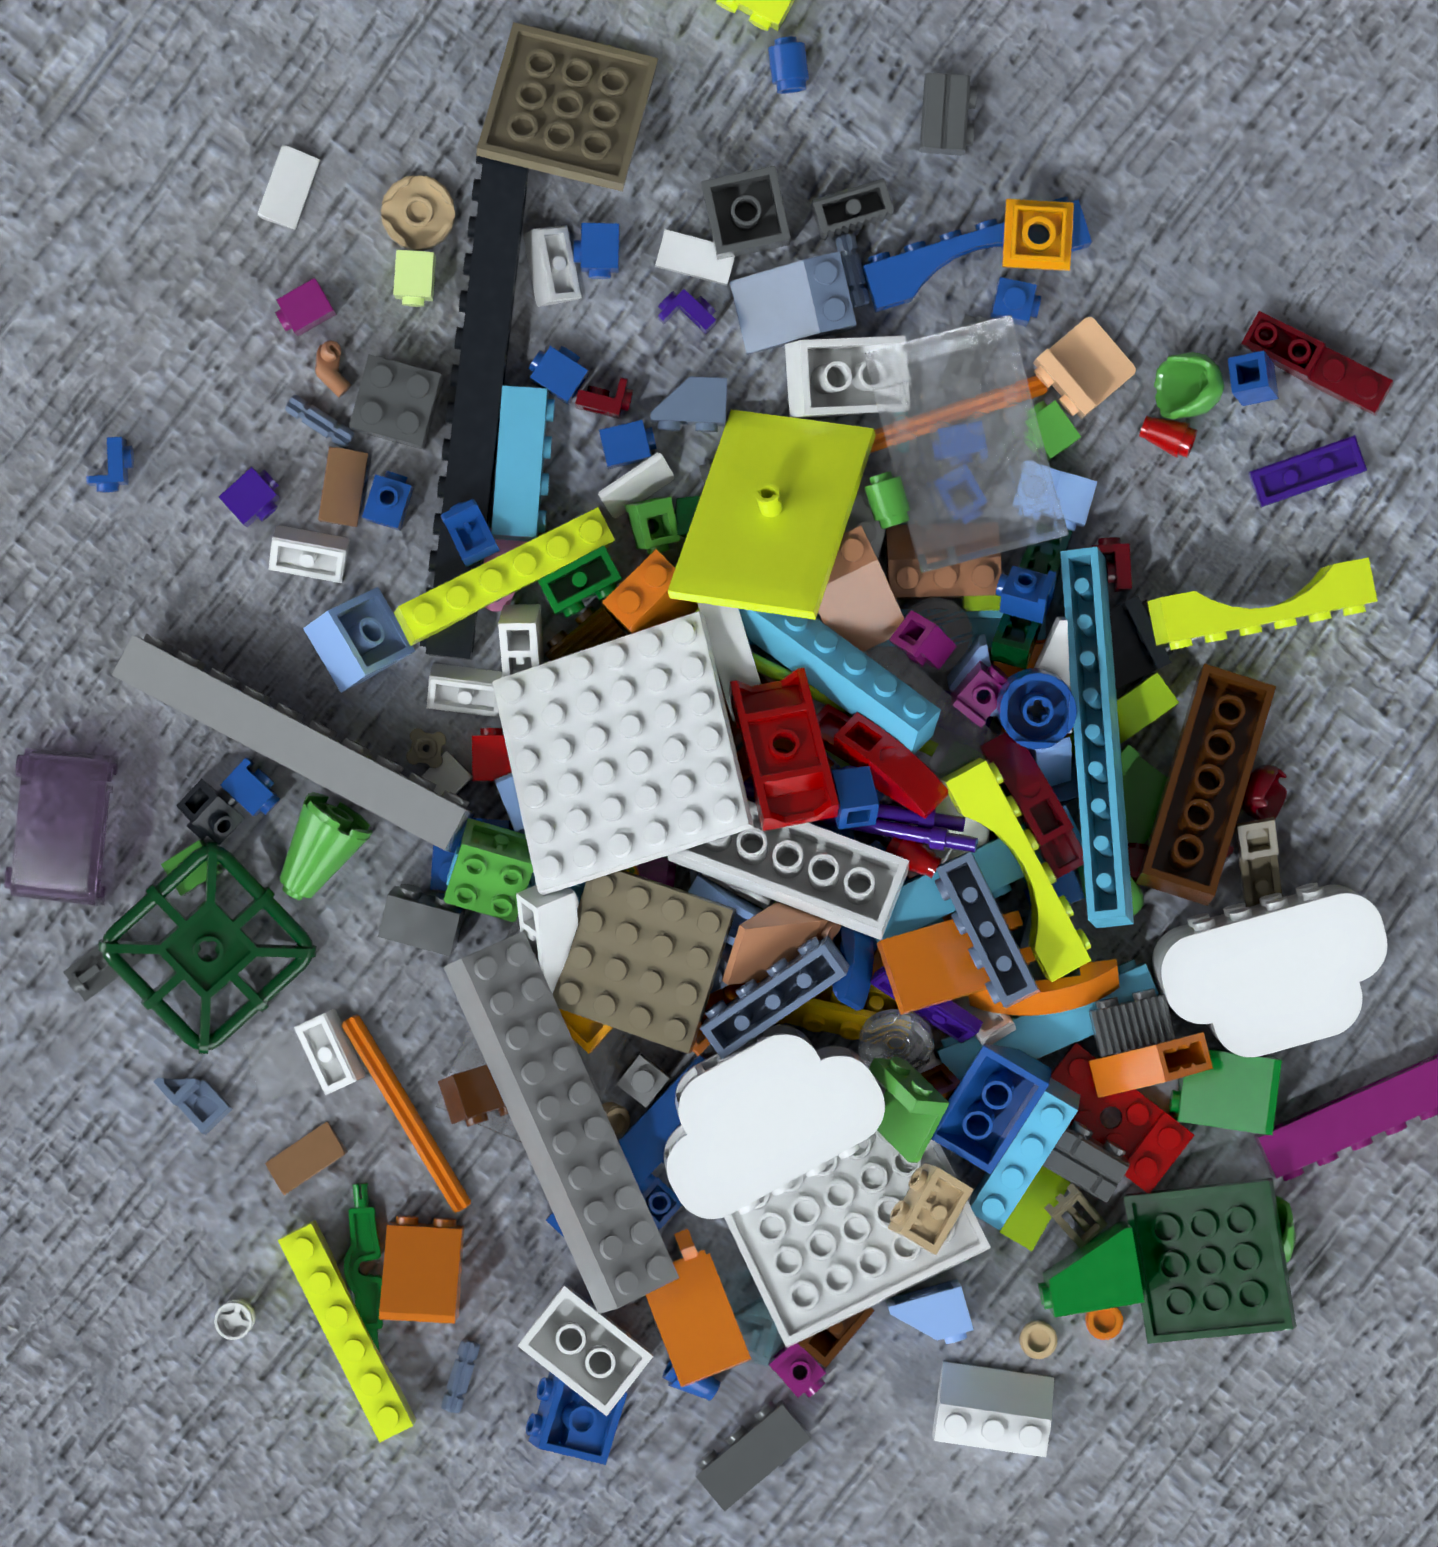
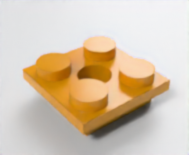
M1006 199L1002 267L1070 271L1074 203ZM1040 224L1047 228L1049 239L1045 243L1035 244L1029 239L1028 229L1032 225Z

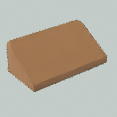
M329 446L318 516L320 522L351 527L358 526L368 453Z
M327 1121L265 1164L282 1194L286 1195L341 1158L348 1151Z

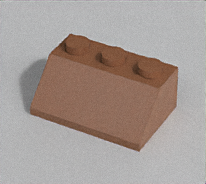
M998 522L968 523L966 525L964 523L895 525L886 528L887 581L895 599L963 598L964 596L996 595L998 580L1002 574Z

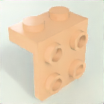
M1092 317L1082 320L1050 349L1047 348L1033 362L1037 367L1034 373L1047 388L1052 385L1061 395L1058 400L1063 408L1071 416L1077 414L1081 420L1136 372L1134 364Z

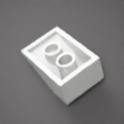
M905 336L798 340L785 344L790 417L820 418L910 411Z

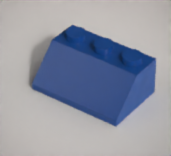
M984 1043L948 1099L949 1105L931 1139L982 1170L992 1174L1049 1086L1052 1068L1019 1049Z

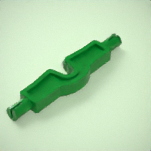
M359 1183L352 1184L354 1207L348 1211L351 1246L345 1256L344 1274L349 1288L354 1293L355 1307L376 1348L380 1352L378 1329H381L384 1324L383 1320L379 1319L382 1276L363 1274L359 1270V1265L364 1261L379 1259L382 1253L377 1231L375 1206H369L368 1183H361L362 1198H360Z

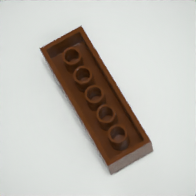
M1208 664L1203 665L1194 685L1138 873L1137 884L1206 906L1215 897L1276 686Z

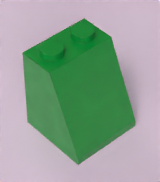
M1208 1048L1213 1069L1179 1078L1178 1090L1171 1091L1169 1112L1175 1113L1174 1119L1178 1122L1273 1136L1282 1060L1266 1055L1243 1057L1231 1051Z
M1126 1221L1117 1222L1090 1240L1084 1247L1077 1249L1043 1272L1044 1282L1038 1283L1041 1304L1044 1305V1309H1049L1055 1318L1145 1303L1132 1227Z

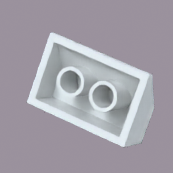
M567 1284L561 1287L518 1344V1347L606 1416L653 1358V1352L603 1313L598 1314L596 1307Z
M943 1361L932 1430L934 1441L1046 1457L1052 1421L1054 1377Z

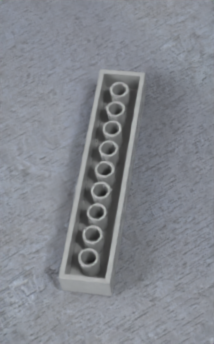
M147 633L143 639L132 635L112 676L444 851L455 853L462 839L467 819H472L475 815L474 812L467 809L469 801L446 790L442 795L434 792L435 783L412 772L409 778L402 775L401 772L404 767L385 757L378 755L376 760L369 758L370 749L347 738H344L342 743L335 740L336 731L311 720L309 725L303 723L302 720L305 715L286 705L278 703L276 708L270 706L271 697L246 685L243 691L236 688L239 682L237 679L214 668L211 669L210 673L204 671L206 663L179 650L177 656L171 654L174 646Z
M522 931L444 966V970L598 1314L618 1309L678 1279L677 1271L525 932Z

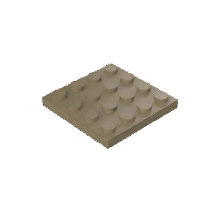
M513 22L478 142L476 156L623 192L656 72L658 58Z
M625 870L586 881L577 909L578 927L568 958L552 994L558 1008L687 1054L692 1053L736 909Z

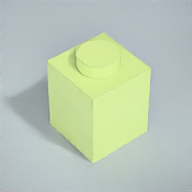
M396 250L393 295L396 299H402L403 306L424 307V301H433L436 266L434 252Z

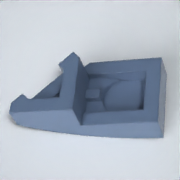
M157 1078L154 1081L156 1086L173 1105L178 1106L202 1134L206 1135L233 1110L224 1098L205 1080Z

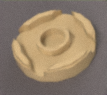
M415 175L406 176L392 184L383 197L381 208L382 224L390 238L401 247L415 251L431 249L443 242L453 228L456 216L454 201L446 187L434 178Z

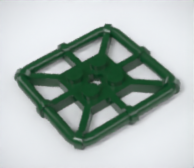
M208 842L207 846H202L195 850L157 885L151 884L146 889L147 894L109 927L103 935V939L98 941V951L102 952L109 966L142 998L141 1004L147 1010L152 1009L185 1044L198 1050V1054H208L209 1050L222 1045L258 1011L263 1013L269 1007L268 1002L303 972L317 954V946L313 945L308 933L274 899L275 893L269 887L264 888L231 852L218 846L217 842ZM207 861L205 901L185 918L166 896L202 863ZM217 861L254 898L233 919L215 901ZM156 905L177 925L159 942L119 940ZM263 908L296 942V945L256 944L241 927ZM203 941L208 943L211 941L216 942L217 944L214 948L217 954L213 957L208 954L201 957L198 954L201 950L200 943ZM119 953L160 954L175 971L158 987L153 989ZM256 957L295 958L258 992L239 974ZM183 980L201 997L199 1035L163 1000ZM231 981L249 1000L209 1035L211 998Z

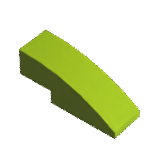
M1158 672L1117 699L1120 744L1179 703ZM1073 730L1071 735L1068 737H1070L1072 743V753L1076 758Z
M1042 1165L1001 1230L998 1231L1028 1250L1033 1251L1052 1218L1044 1208L1049 1203L1055 1207L1059 1203L1056 1197L1060 1193L1064 1196L1071 1182Z

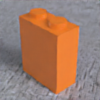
M1204 1032L1089 1061L1098 1098L1168 1082L1213 1069Z

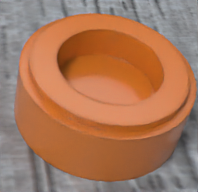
M1118 1307L1086 1312L1085 1325L1095 1338L1109 1340L1120 1333L1123 1327V1316Z

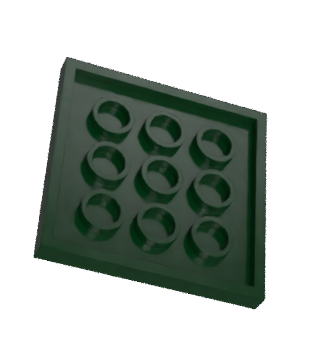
M1273 1178L1151 1191V1193H1130L1123 1197L1127 1222L1133 1230L1145 1303H1141L1147 1344L1293 1330L1297 1327Z

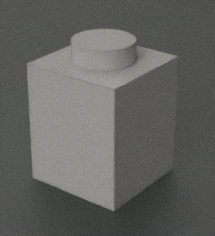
M640 1053L616 1085L644 1107H647L669 1079L670 1075Z

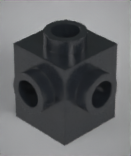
M202 778L176 805L190 821L186 826L197 837L204 840L208 836L214 842H217L218 845L233 833L236 827L245 819L235 808L238 802L226 790L221 788L217 791Z

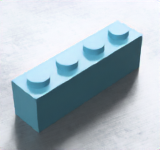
M502 385L491 531L494 539L529 542L537 538L538 533H545L547 511L540 510L541 495L548 496L549 473H543L544 458L551 459L552 436H546L547 421H554L555 399H548L547 388Z
M1050 1078L1049 1086L992 1174L986 1172L973 1191L969 1204L976 1217L1001 1230L1077 1113L1080 1101L1078 1093Z

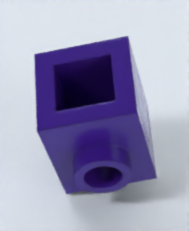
M251 467L227 488L219 498L238 520L248 527L257 518L262 522L276 511L278 506L275 502L280 499V496L274 490L279 485L265 469L258 473Z

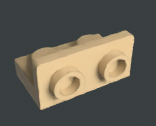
M924 1163L922 1167L915 1170L908 1184L910 1188L903 1201H899L892 1209L890 1214L891 1222L888 1229L902 1235L931 1254L937 1255L974 1189L939 1167Z

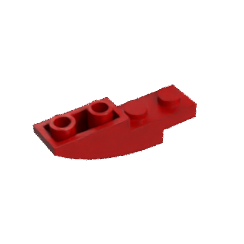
M826 704L816 715L825 749L852 766H870L874 786L878 791L925 819L948 796V789L919 758L893 736L857 712L851 718L829 704Z

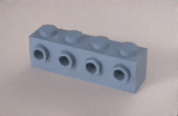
M969 852L936 868L940 878L935 880V884L943 900L946 901L951 898L957 912L951 916L961 935L968 933L974 945L968 951L977 969L984 967L991 980L985 983V986L994 1004L1001 1001L1003 1007L1008 1008L1039 993L1040 990L974 855Z
M828 935L820 941L816 936L811 938L797 949L800 955L789 962L782 958L766 970L769 976L759 983L754 979L748 981L735 991L738 995L737 998L728 1004L721 1000L705 1012L707 1018L701 1025L700 1030L721 1059L847 975L850 965Z

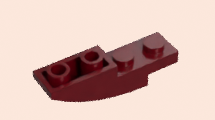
M1258 311L1241 342V345L1252 352L1264 350L1275 366L1341 402L1345 400L1375 416L1394 384L1392 379L1326 347L1325 343L1261 311Z
M1006 732L979 746L989 764L994 762L1004 780L1000 784L1006 797L1011 795L1022 814L1020 818L1023 824L1033 834L1039 846L1037 850L1043 861L1047 862L1055 878L1058 879L1083 865V849L1072 830L1074 827L1028 749L1015 742Z

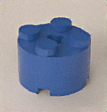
M1029 668L1011 675L1003 684L997 698V714L1001 725L1015 742L1026 748L1046 749L1054 746L1071 731L1076 720V702L1069 687L1058 675L1045 669ZM1035 700H1039L1042 706L1046 707L1045 710L1038 712V717H1033L1030 710L1027 709L1028 706L1034 705Z

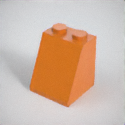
M657 549L602 601L604 607L630 634L692 614L698 609L697 602L671 599L669 597L668 588L675 567Z
M396 1216V1222H389L386 1229L379 1319L455 1324L460 1311L464 1226L456 1225V1219L434 1218L433 1224L418 1223L419 1217Z

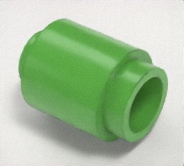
M891 471L870 477L871 485L864 487L874 521H879L881 529L910 521L907 511L911 509L901 477L893 478Z

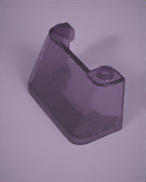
M26 748L24 755L18 754L15 773L16 777H21L13 862L12 867L7 866L4 879L5 889H10L12 897L92 906L104 905L106 886H102V879H97V877L105 875L103 859L110 793H113V786H108L107 782H112L113 775H117L118 756Z

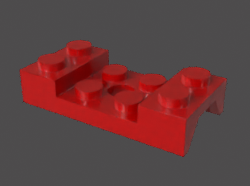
M805 668L796 669L781 681L750 686L738 680L730 681L729 697L748 761L755 790L754 799L762 831L837 817L839 802ZM778 739H788L794 744L795 748L789 753H780L774 748L773 744Z
M1076 1042L1071 1044L1061 1062L1051 1073L1052 1079L1080 1095L1079 1108L1070 1125L1074 1121H1078L1094 1132L1091 1137L1104 1144L1106 1140H1110L1125 1149L1124 1157L1128 1158L1130 1165L1124 1176L1146 1193H1151L1195 1135L1136 1089L1098 1098L1089 1061L1096 1058ZM1107 1107H1116L1121 1113L1119 1124L1113 1128L1104 1127L1100 1121L1101 1112Z

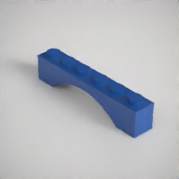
M1062 197L1052 201L1069 202L1068 197ZM1079 199L1071 201L1074 203L1071 252L1088 248L1092 243ZM990 219L976 224V231L962 235L961 230H955L939 236L941 242L926 246L925 241H919L905 246V253L891 257L889 252H883L869 257V264L863 265V272L875 313L911 302L932 275L951 261L974 251L1003 247L1005 222L998 224L997 219ZM1035 224L1028 229V237L1035 244H1043L1049 239V232L1045 226Z

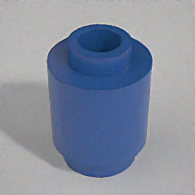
M794 36L775 39V45L768 48L772 84L776 85L777 93L789 94L806 90V81L809 80L805 43L797 42V38Z

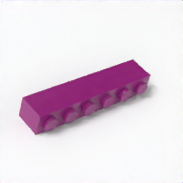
M1438 1053L1275 1125L1273 1136L1255 1134L1254 1137L1271 1175L1276 1179L1282 1177L1284 1181L1294 1179L1304 1174L1303 1167L1311 1163L1317 1162L1318 1166L1328 1164L1339 1158L1338 1151L1350 1146L1352 1151L1359 1150L1372 1144L1373 1140L1371 1137L1385 1131L1386 1135L1389 1136L1408 1127L1406 1121L1419 1116L1422 1121L1438 1115Z

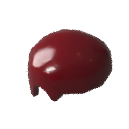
M1268 764L1261 765L1251 772L1241 805L1247 815L1256 820L1274 817L1276 820L1287 796L1286 788L1279 783V778L1287 777L1281 769Z

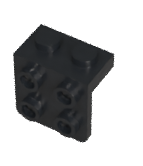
M1138 595L1110 609L1116 690L1172 663L1169 655L1173 653V650H1170L1169 643L1156 646L1148 600L1146 599L1141 602Z

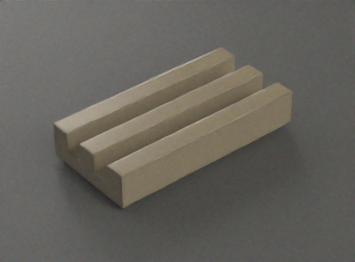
M1072 1183L1067 1187L1070 1191L1069 1195L1064 1197L1060 1193L1056 1197L1059 1203L1055 1207L1049 1203L1044 1209L1081 1249L1102 1231L1108 1223ZM1077 1201L1096 1221L1092 1227L1072 1206ZM1065 1211L1085 1231L1081 1237L1062 1218L1061 1215Z

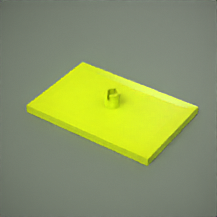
M731 409L668 588L669 597L671 599L816 620L876 437L874 428Z

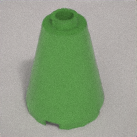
M315 792L308 793L303 802L279 878L280 882L284 885L282 890L297 900H302L303 897L312 898L373 833V830H368L370 824L357 812L341 802L337 807L326 803L329 799L328 796Z

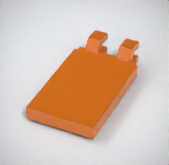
M1018 910L1003 914L1010 931L1017 930L1018 927L1023 925ZM953 919L886 938L877 943L900 1015L987 990L985 983L991 981L984 967L977 969L968 951L974 945L968 933L963 935L959 933ZM1031 946L1020 949L1027 965L1035 961Z
M688 1228L674 1234L683 1258L673 1262L679 1278L645 1295L681 1388L752 1360L711 1254H706L705 1250L697 1252Z

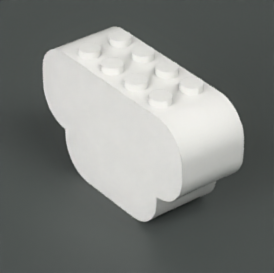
M1310 883L1297 887V894L1282 897L1281 893H1274L1261 897L1259 899L1261 904L1246 907L1245 903H1238L1223 908L1224 914L1210 918L1209 913H1203L1187 918L1188 924L1173 928L1165 933L1154 948L1152 970L1157 989L1160 994H1165L1167 1004L1181 1018L1196 1024H1206L1210 1032L1224 1047L1232 1053L1243 1057H1259L1340 1034L1355 1022L1361 1011L1362 990L1359 982L1377 972L1383 964L1387 953V936L1381 915L1369 900L1345 886L1326 885L1318 887V883Z
M772 1025L725 1058L721 1059L717 1053L693 1066L682 1076L675 1093V1105L681 1125L671 1133L664 1149V1164L667 1176L681 1204L698 1217L719 1219L736 1211H739L740 1214L747 1213L760 1204L759 1198L770 1192L774 1196L779 1195L790 1189L794 1185L792 1180L803 1174L811 1177L827 1167L825 1162L839 1155L840 1159H843L857 1152L860 1149L859 1143L872 1136L883 1120L885 1112L883 1093L864 1060L854 1051L842 1046H826L815 1050L810 1040L798 1029L787 1025Z

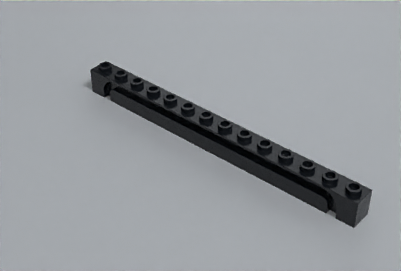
M476 156V164L482 165L481 179H474L472 189V201L478 202L476 216L469 217L467 238L474 239L472 253H465L463 275L469 276L468 290H461L459 300V312L465 313L464 326L457 327L454 349L461 350L459 365H452L450 386L456 387L455 402L448 401L446 423L452 424L451 438H444L441 460L448 461L446 476H439L437 498H443L442 513L435 512L433 535H439L438 549L431 550L428 571L435 573L433 587H427L426 592L484 563V559L468 567L465 566L441 515L449 511L455 504L475 499L487 524L489 521L499 435L502 385L505 383L529 168L481 156ZM478 611L420 641V646L426 647L425 654L472 660Z

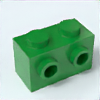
M603 545L537 581L556 616L564 613L565 617L568 618L585 609L586 607L583 602L597 595L599 601L606 598L617 588L616 584L622 582V578Z

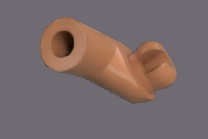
M330 340L320 345L316 352L315 373L340 398L352 385L339 373L341 347L337 342Z

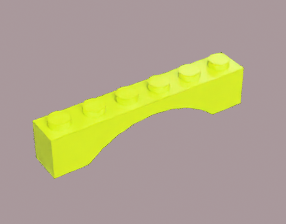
M597 507L398 606L394 611V615L410 646L603 545L607 549L615 539L601 511Z
M1369 557L1320 568L1310 582L1295 595L1271 607L1252 609L1233 607L1211 600L1196 591L1160 597L1147 601L1156 646L1169 643L1170 650L1193 646L1192 639L1203 636L1205 643L1228 639L1227 632L1239 630L1240 637L1263 632L1261 625L1274 623L1275 630L1296 626V618L1308 616L1309 623L1331 619V611L1343 609L1344 616L1366 612V604L1377 602L1378 600Z
M979 757L941 778L940 781L948 789V796L957 813L977 821L991 830L1009 848L1019 863L1027 882L1031 901V929L1028 946H1031L1035 960L1045 978L1053 982L1090 962L1091 958L1087 950L1092 948L1081 928L1075 930L1069 918L1074 915V912L1064 895L1057 896L1052 886L1057 880L1047 862L1042 864L1039 862L1034 852L1039 849V846L1029 829L1023 831L1017 820V817L1022 815L1020 809L1011 795L1005 797L999 784L1003 783L1004 780L994 762L988 764L986 760Z
M316 1220L282 1236L278 1242L379 1443L414 1426L416 1418L400 1386L391 1374L368 1333L344 1283L333 1253Z

